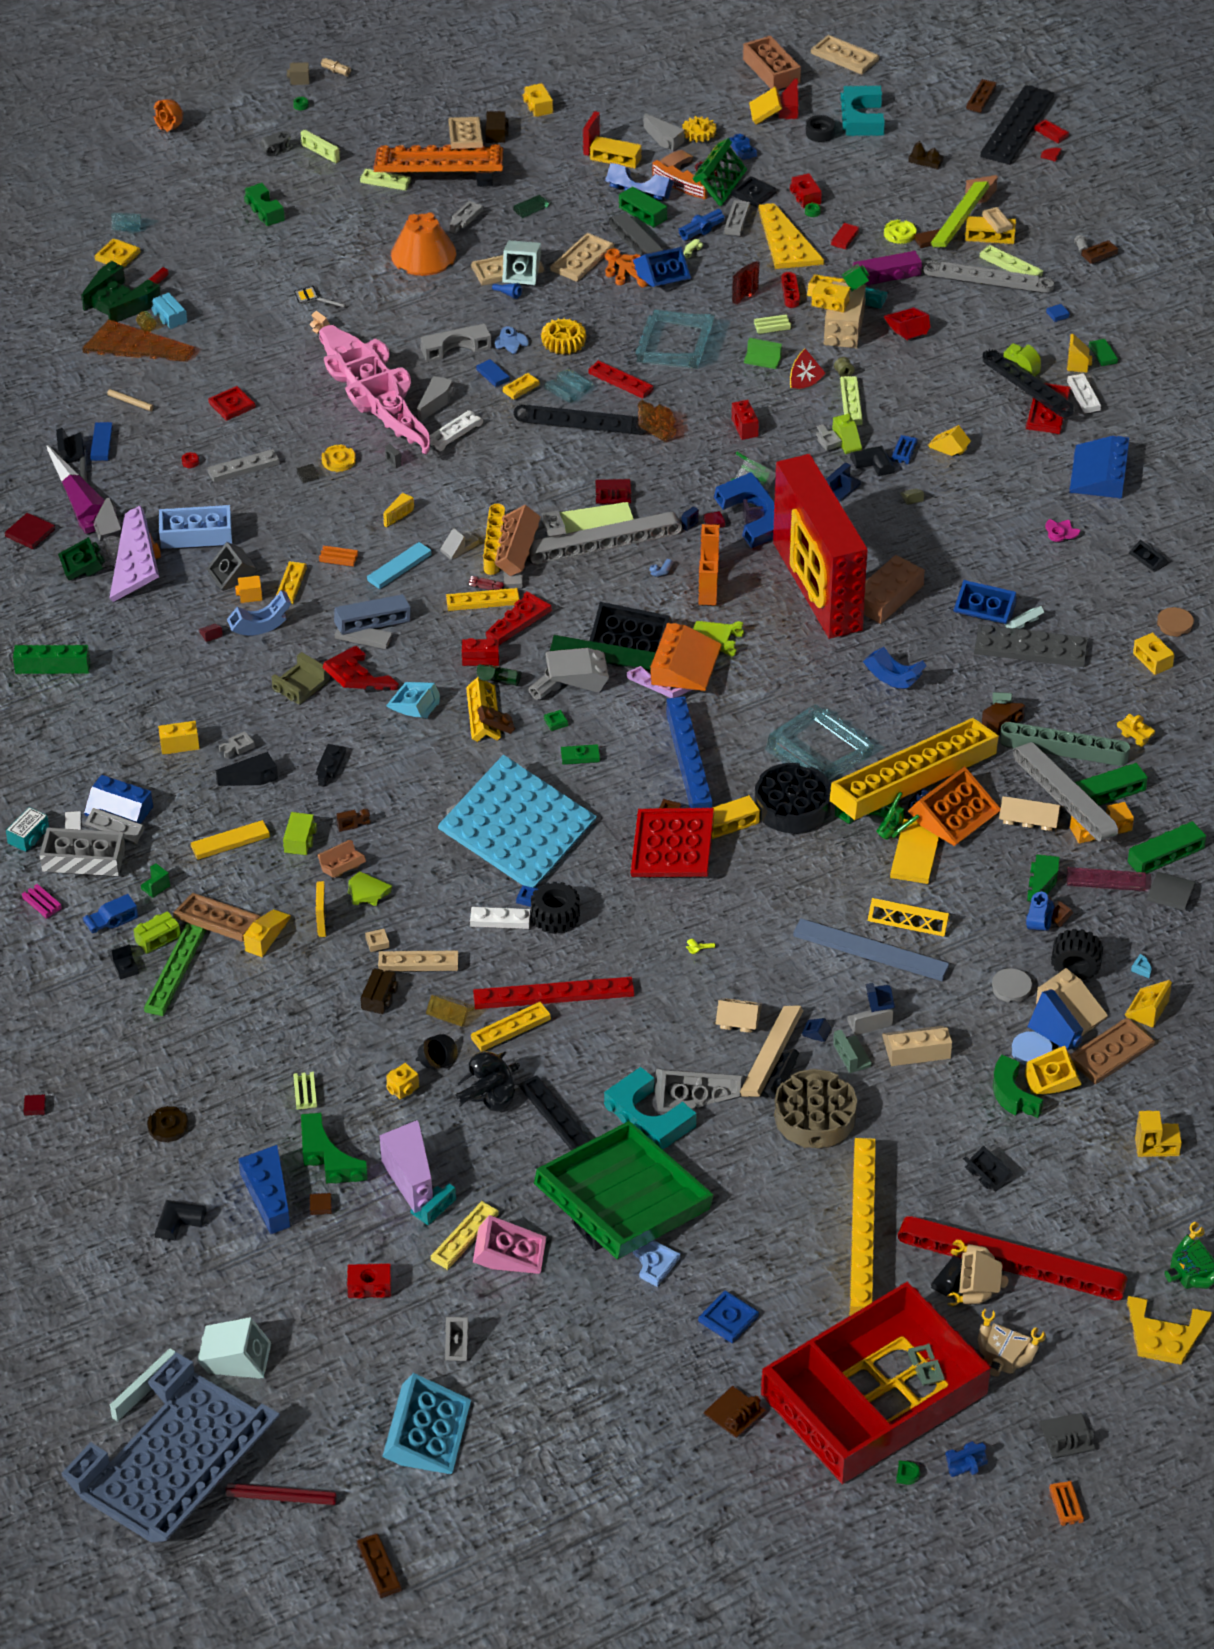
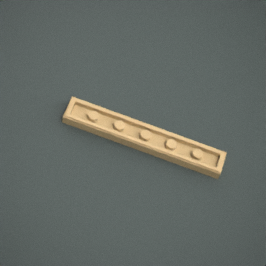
M783 1006L740 1090L742 1097L761 1095L803 1013L801 1006Z

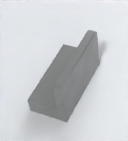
M886 1009L876 1012L869 1010L848 1016L847 1022L854 1036L891 1027L893 1010Z

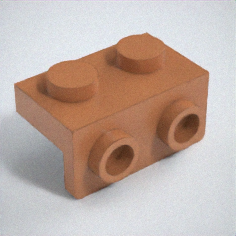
M347 840L318 854L322 871L331 877H339L343 875V872L356 869L360 864L366 862L365 856L355 850L351 840Z

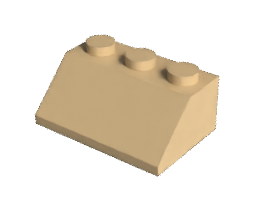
M1003 796L999 819L1003 820V824L1014 825L1015 822H1021L1022 827L1033 828L1034 825H1040L1042 830L1052 831L1053 828H1057L1061 805Z
M935 1026L882 1034L891 1066L951 1059L952 1041L947 1027Z

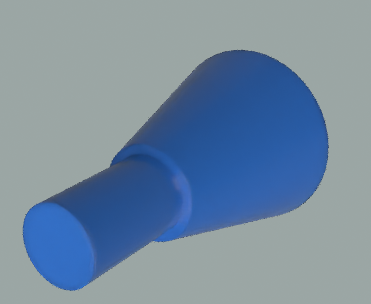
M520 283L493 284L492 290L500 291L514 299H517L522 294Z

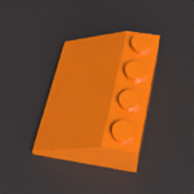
M667 623L651 664V685L706 691L721 649V643L686 625Z
M964 766L921 798L908 812L913 817L916 815L920 816L916 820L920 826L955 846L1000 812L1001 808Z

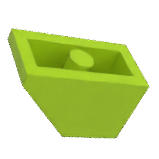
M850 414L833 417L832 430L842 440L841 448L845 454L861 450L862 446L856 423Z

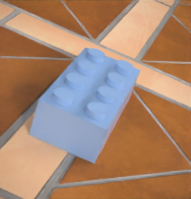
M230 505L159 509L161 549L225 545L226 542L232 544Z

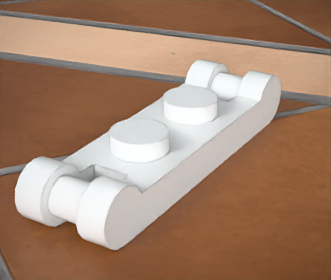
M470 410L429 435L430 445H434L437 450L443 451L446 445L474 427H480L483 423V418L475 416V413Z

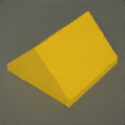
M1167 980L1140 988L1125 1016L1153 1028L1169 1002L1172 982Z

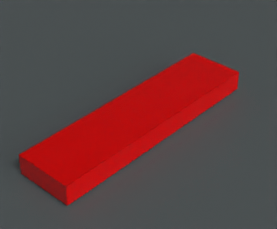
M599 360L588 369V374L642 399L653 391V385Z

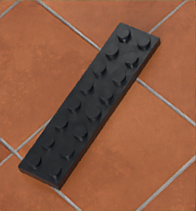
M1025 85L982 149L980 157L1010 165L1053 100L1055 92Z

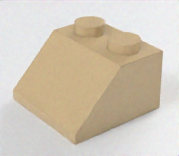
M721 998L718 1000L716 1024L720 1025L721 1029L732 1030V1027H740L742 1032H752V1029L756 1030L758 1027L762 1003Z

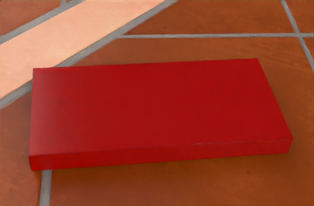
M1045 383L1068 401L1070 386ZM1033 398L1026 429L1060 434L1064 417H1060Z

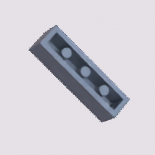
M403 594L335 607L334 622L341 635L368 628L389 626L409 622L411 607Z

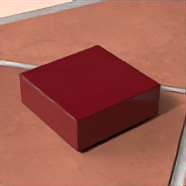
M720 511L703 514L705 524L720 525V528L725 527V521Z
M45 1094L24 1096V1116L45 1115Z

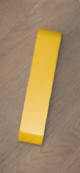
M493 504L489 508L483 554L484 572L489 575L497 574L500 570L495 565L497 549L501 546L498 543L499 538L503 535L500 530L501 526L504 525L502 517L505 515V507L502 504Z

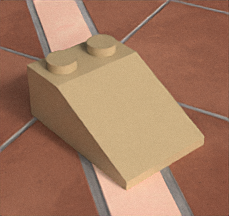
M1067 968L1038 987L1036 1004L1043 991L1053 989L1084 1029L1081 1036L1108 1017L1081 979Z

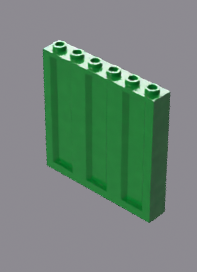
M630 1121L537 1168L534 1184L617 1260L710 1210L713 1194Z

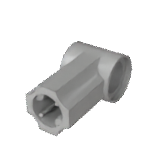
M547 668L545 675L529 687V693L536 700L542 699L550 691L559 690L561 682L550 680Z

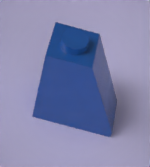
M1053 989L1041 993L1027 1026L1060 1047L1065 1046L1067 1050L1079 1046L1084 1030Z

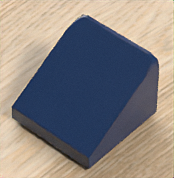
M825 1018L808 1020L802 1035L825 1042L831 1031V1026Z

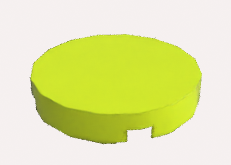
M893 220L885 225L884 237L888 241L896 244H905L914 240L916 227L911 222Z

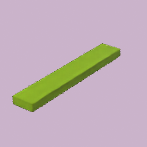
M988 181L973 183L932 240L931 244L933 247H947L990 187Z

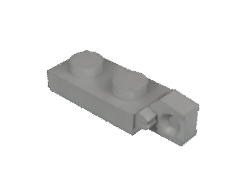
M468 201L452 216L450 232L457 233L460 231V228H465L483 211V206Z

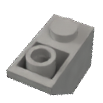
M110 498L105 499L94 522V528L99 541L119 536L123 527L120 518L117 519L116 517L117 509L114 502L111 503Z

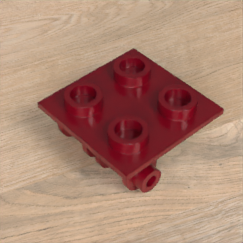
M595 479L596 504L631 503L630 479Z

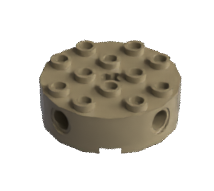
M819 1069L798 1071L791 1075L790 1079L784 1083L782 1082L777 1088L774 1113L777 1128L786 1139L804 1148H829L846 1139L854 1129L857 1097L854 1088L831 1071Z

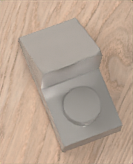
M453 528L440 548V552L453 560L479 545V539L469 531L461 534Z

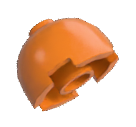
M163 99L155 103L153 107L156 113L154 120L161 130L165 129L168 132L180 126L183 121V110L178 102L172 99Z

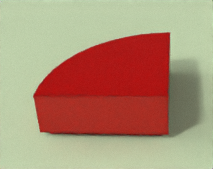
M1048 148L1041 153V158L1056 162L1062 148Z

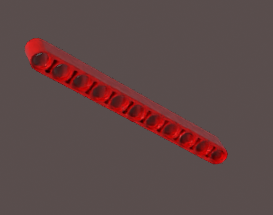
M906 1216L903 1219L897 1235L898 1239L904 1244L952 1257L954 1256L951 1253L952 1249L960 1250L959 1246L952 1245L956 1240L962 1241L964 1246L971 1244L985 1247L995 1257V1260L1001 1262L1003 1271L1110 1300H1121L1128 1282L1127 1276L1121 1272L913 1216ZM962 1252V1253H961L960 1255H958L957 1257H959V1258L962 1259V1255H963V1253H965V1252Z

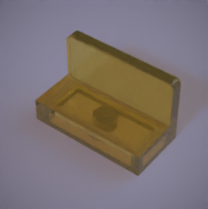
M431 995L426 1014L464 1027L468 1012L474 1011L475 1007L442 995Z

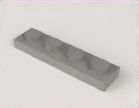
M271 449L208 467V473L213 482L216 483L280 465L279 458L275 451Z

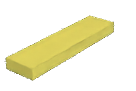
M481 1201L431 1255V1261L448 1270L477 1239L478 1228L489 1215L497 1217L499 1211Z

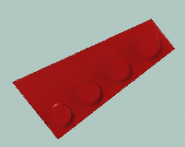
M526 591L523 594L524 598L522 600L518 599L514 603L515 607L512 610H507L504 613L505 617L498 619L486 631V638L499 639L500 645L550 613L552 607L547 602Z

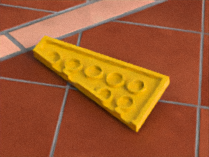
M775 203L759 205V214L775 269L824 265V259Z

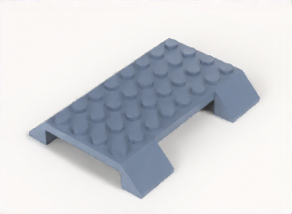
M177 1352L148 1381L149 1386L163 1401L164 1405L118 1455L109 1462L108 1452L90 1442L62 1472L64 1479L82 1500L149 1542L167 1541L280 1416L278 1412L264 1404L255 1409L196 1374L193 1362Z

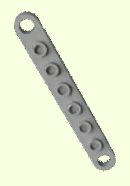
M932 260L925 262L923 272L926 275L1044 293L1051 292L1054 289V281L1048 277L1040 278L1035 275L947 262L938 263L937 261L932 262Z

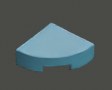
M1140 954L1132 965L1131 971L1147 978L1151 976L1152 968L1148 959Z

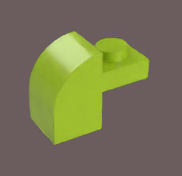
M1013 343L1004 351L1003 357L1018 363L1020 367L1033 376L1040 372L1041 359L1038 352L1031 345L1027 344L1023 348Z

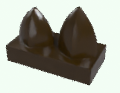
M920 141L914 145L908 157V162L937 170L944 161V156L940 155L935 147L927 152Z

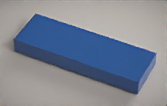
M95 422L90 455L91 461H108L113 430L112 422Z

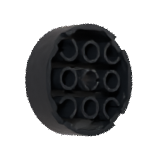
M782 763L768 768L760 775L755 785V804L760 810L759 819L766 826L785 833L799 834L817 828L827 819L831 809V785L828 778L818 769L812 766L810 768L800 766V763Z

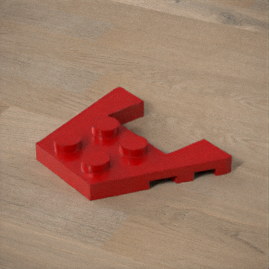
M353 646L328 659L322 667L344 688L366 689L367 686H373L376 690H383V687H391L390 690L398 689L399 684L390 675L373 677L366 668L358 663V661L365 660L366 654L357 646Z

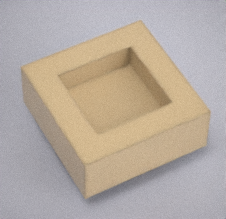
M385 929L365 933L370 952L390 948Z

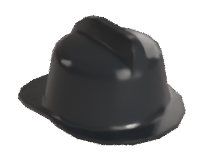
M446 1034L427 1038L419 1046L418 1057L415 1060L420 1061L428 1069L446 1067L457 1059V1045Z

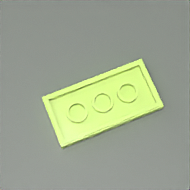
M628 502L559 512L566 534L634 520Z

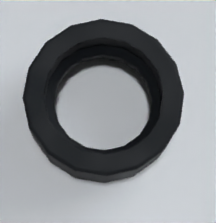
M825 115L810 117L806 121V136L815 142L830 141L835 136V121ZM821 127H822V128H826L825 130H817V129H814V128H821Z

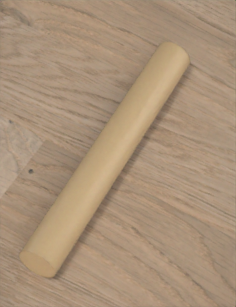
M112 389L108 390V396L148 411H152L154 408L152 404Z

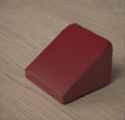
M216 623L199 629L206 642L223 636L222 627Z

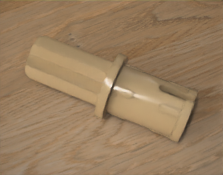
M326 58L322 59V67L332 70L333 73L337 72L346 77L349 76L351 72L350 67L340 64L339 61L334 62Z

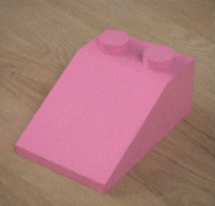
M489 1215L478 1228L473 1262L494 1270L539 1274L542 1268L546 1236Z

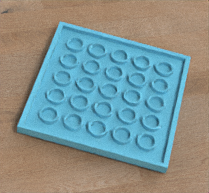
M502 755L439 823L438 829L521 885L536 888L594 823L597 816L510 758Z

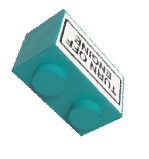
M28 807L6 829L8 844L27 852L46 833V829L49 828L48 815Z

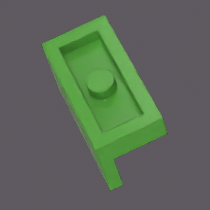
M749 338L744 363L777 369L782 357V344Z

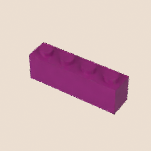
M916 251L853 262V266L859 264V266L863 265L870 275L867 277L869 281L864 284L866 286L920 276L922 261Z

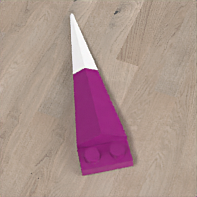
M47 445V451L62 481L79 526L85 534L96 531L94 522L105 500Z

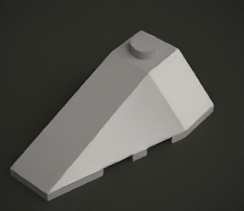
M656 1068L655 1094L658 1111L668 1112L682 1101L692 1109L739 1097L742 1076Z

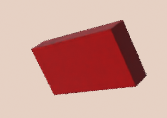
M1046 119L1035 125V131L1058 144L1069 137V132Z
M844 223L831 240V245L847 249L859 232V227Z

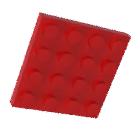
M714 808L638 809L630 872L631 877H708L715 816Z

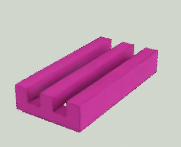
M38 884L34 885V889H28V893H22V898L46 919L62 909L61 904ZM32 896H33L34 898H36V899L39 901V903H37V902L32 898Z

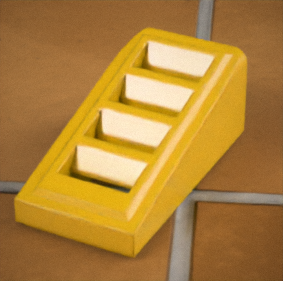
M404 493L400 494L383 513L384 526L389 527L414 510V498Z

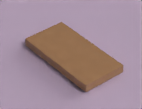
M192 893L173 912V918L241 942L244 941L243 935L251 924L261 917Z
M1126 1017L1071 1053L1070 1056L1074 1066L1096 1085L1155 1045V1041Z

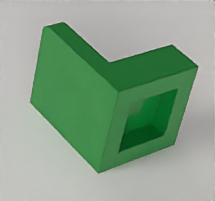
M157 863L150 867L151 878L140 885L141 890L152 898L170 887L169 873Z

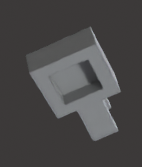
M823 424L816 426L819 432H816V436L826 451L841 446L842 440L833 430L828 432Z

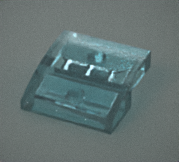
M566 369L558 372L557 379L545 382L544 389L570 403L587 393L594 383L576 372Z

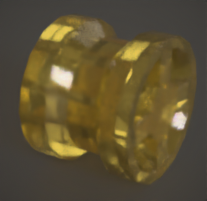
M148 311L139 313L136 318V322L144 332L153 331L157 325L156 320Z

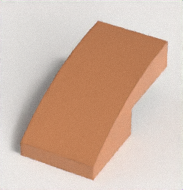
M678 150L665 156L660 162L666 167L673 165L680 170L681 164L692 162L693 156L683 150Z

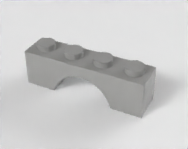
M485 324L420 337L421 351L426 362L443 359L445 352L455 347H466L474 352L491 349V335Z

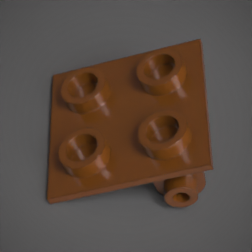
M732 1385L703 1414L737 1438L766 1410L760 1406L761 1400L757 1395L747 1397Z

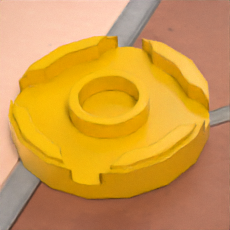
M345 445L330 446L321 455L322 465L329 471L343 472L352 468L356 463V453L352 448H346Z

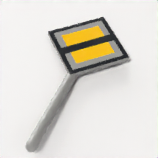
M314 285L294 291L299 305L318 300L345 307V304L318 297Z

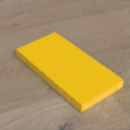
M904 819V820H903V824H905V823H906L907 821H909V820H908V819ZM914 821L901 831L890 878L928 884L939 837L920 826L917 821Z

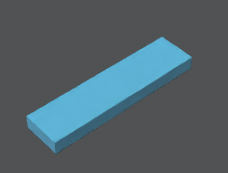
M418 542L368 575L367 581L381 589L432 555L431 550Z

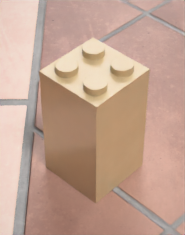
M833 281L832 283L848 287L847 283ZM863 284L854 291L850 290V300L844 313L827 309L824 345L857 348L865 311L866 285Z

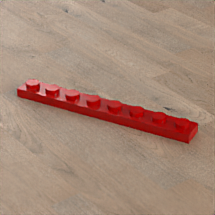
M632 977L473 989L475 1009L534 1005L538 1002L549 1004L634 997Z

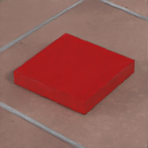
M593 112L583 128V154L586 156L590 155V146L596 136L600 137V112Z
M238 386L208 398L209 404L226 421L256 408L255 403Z

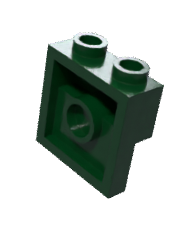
M88 537L58 554L64 573L69 581L83 573H86L89 577L103 569L102 564L105 560L101 553H98L101 549L96 541L93 543Z

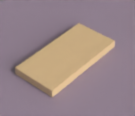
M827 35L811 49V54L859 74H863L879 61V55L830 35Z
M480 117L448 118L451 149L483 148Z
M586 233L550 266V271L578 282L605 257L608 249L614 248V243Z
M503 255L471 262V267L481 286L503 281ZM541 261L539 264L538 273L544 272V267Z

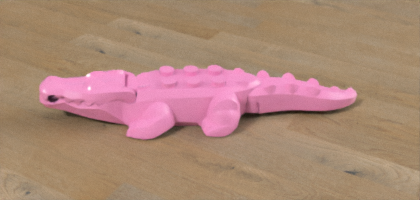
M334 325L321 328L319 339L327 353V356L324 357L327 371L335 380L347 384L345 390L353 405L361 413L371 412L376 415L378 419L384 422L386 428L390 427L394 430L397 437L402 435L407 437V441L410 444L417 442L422 447V453L424 455L428 454L430 450L429 433L411 414L404 400L411 385L410 374L402 367L391 370L386 366L389 360V349L385 343L377 339H373L369 343H363L355 336L339 330Z

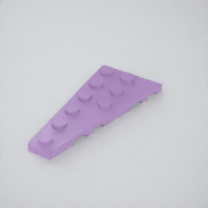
M141 506L131 509L124 516L109 597L112 602L159 578L146 517Z

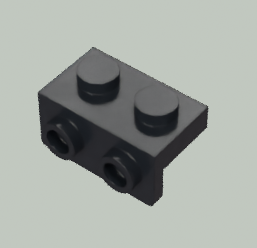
M984 1145L970 1159L966 1156L963 1158L967 1164L965 1166L967 1171L973 1176L977 1174L980 1177L978 1181L986 1189L991 1187L996 1192L1013 1175Z

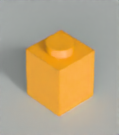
M259 575L238 578V585L235 586L236 596H240L241 603L262 601Z

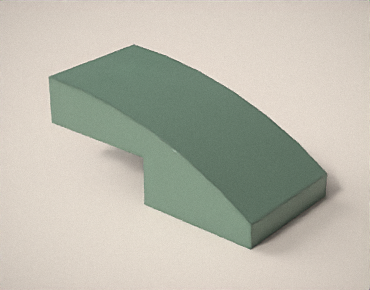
M929 1344L908 1349L911 1363L913 1366L917 1365L915 1370L923 1386L945 1380L938 1360L918 1364L922 1362L916 1354L919 1351L926 1350L930 1360L935 1359Z

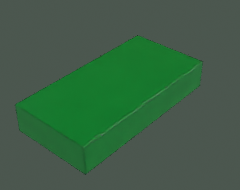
M1106 339L1089 342V347L1101 367L1117 364L1118 358Z

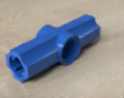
M716 209L705 216L699 214L694 216L691 223L679 228L681 239L686 241L700 233L707 235L713 226L725 221V216L720 209Z

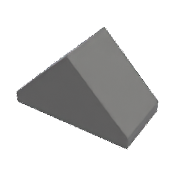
M446 1316L445 1360L467 1361L469 1342L468 1317Z

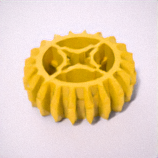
M557 318L556 321L551 320V323L548 322L546 326H543L541 339L543 346H545L546 350H550V353L556 352V355L568 353L570 355L571 352L576 353L577 350H581L585 345L586 330L582 323H578L577 320Z

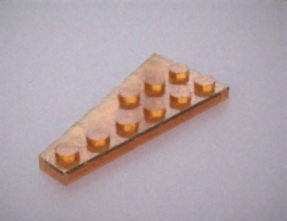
M109 319L82 348L83 353L89 354V351L98 352L99 355H104L105 352L123 357L141 358V355L150 356V359L166 357L167 360L185 362L196 352L194 346Z

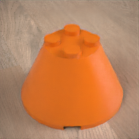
M433 213L411 214L408 216V220L391 250V259L399 270L402 268L408 274L418 276L434 275L445 271L448 265H452L455 262L456 248Z

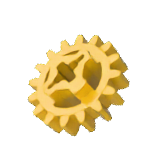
M694 116V119L689 118V121H684L682 129H684L685 138H690V141L704 142L705 139L709 141L710 138H714L716 123H713V120L709 121L708 117L703 119V116Z

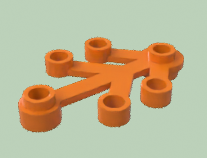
M615 248L607 250L605 254V259L608 261V267L605 269L607 277L615 276L614 266L617 263L619 265L618 275L615 277L617 285L625 284L624 275L625 271H627L637 279L640 287L648 286V283L641 279L634 269L633 260L640 257V255L620 254V251Z

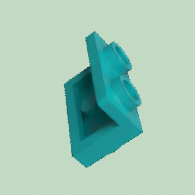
M866 287L865 305L881 309L887 299L888 292Z

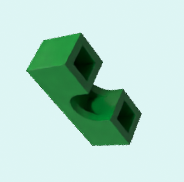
M263 183L245 188V203L249 204L252 211L259 216L260 221H263L267 227L285 221L284 207L277 199L270 201L269 190Z

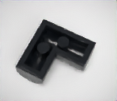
M882 445L852 451L850 454V459L856 469L873 466L878 476L895 473V468Z
M166 1200L155 1230V1238L176 1241L181 1224L202 1227L207 1212L206 1206Z

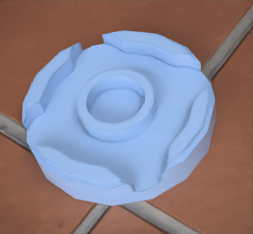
M1034 1031L1021 1033L1012 1042V1055L1016 1061L1023 1065H1026L1027 1061L1052 1051L1050 1040Z

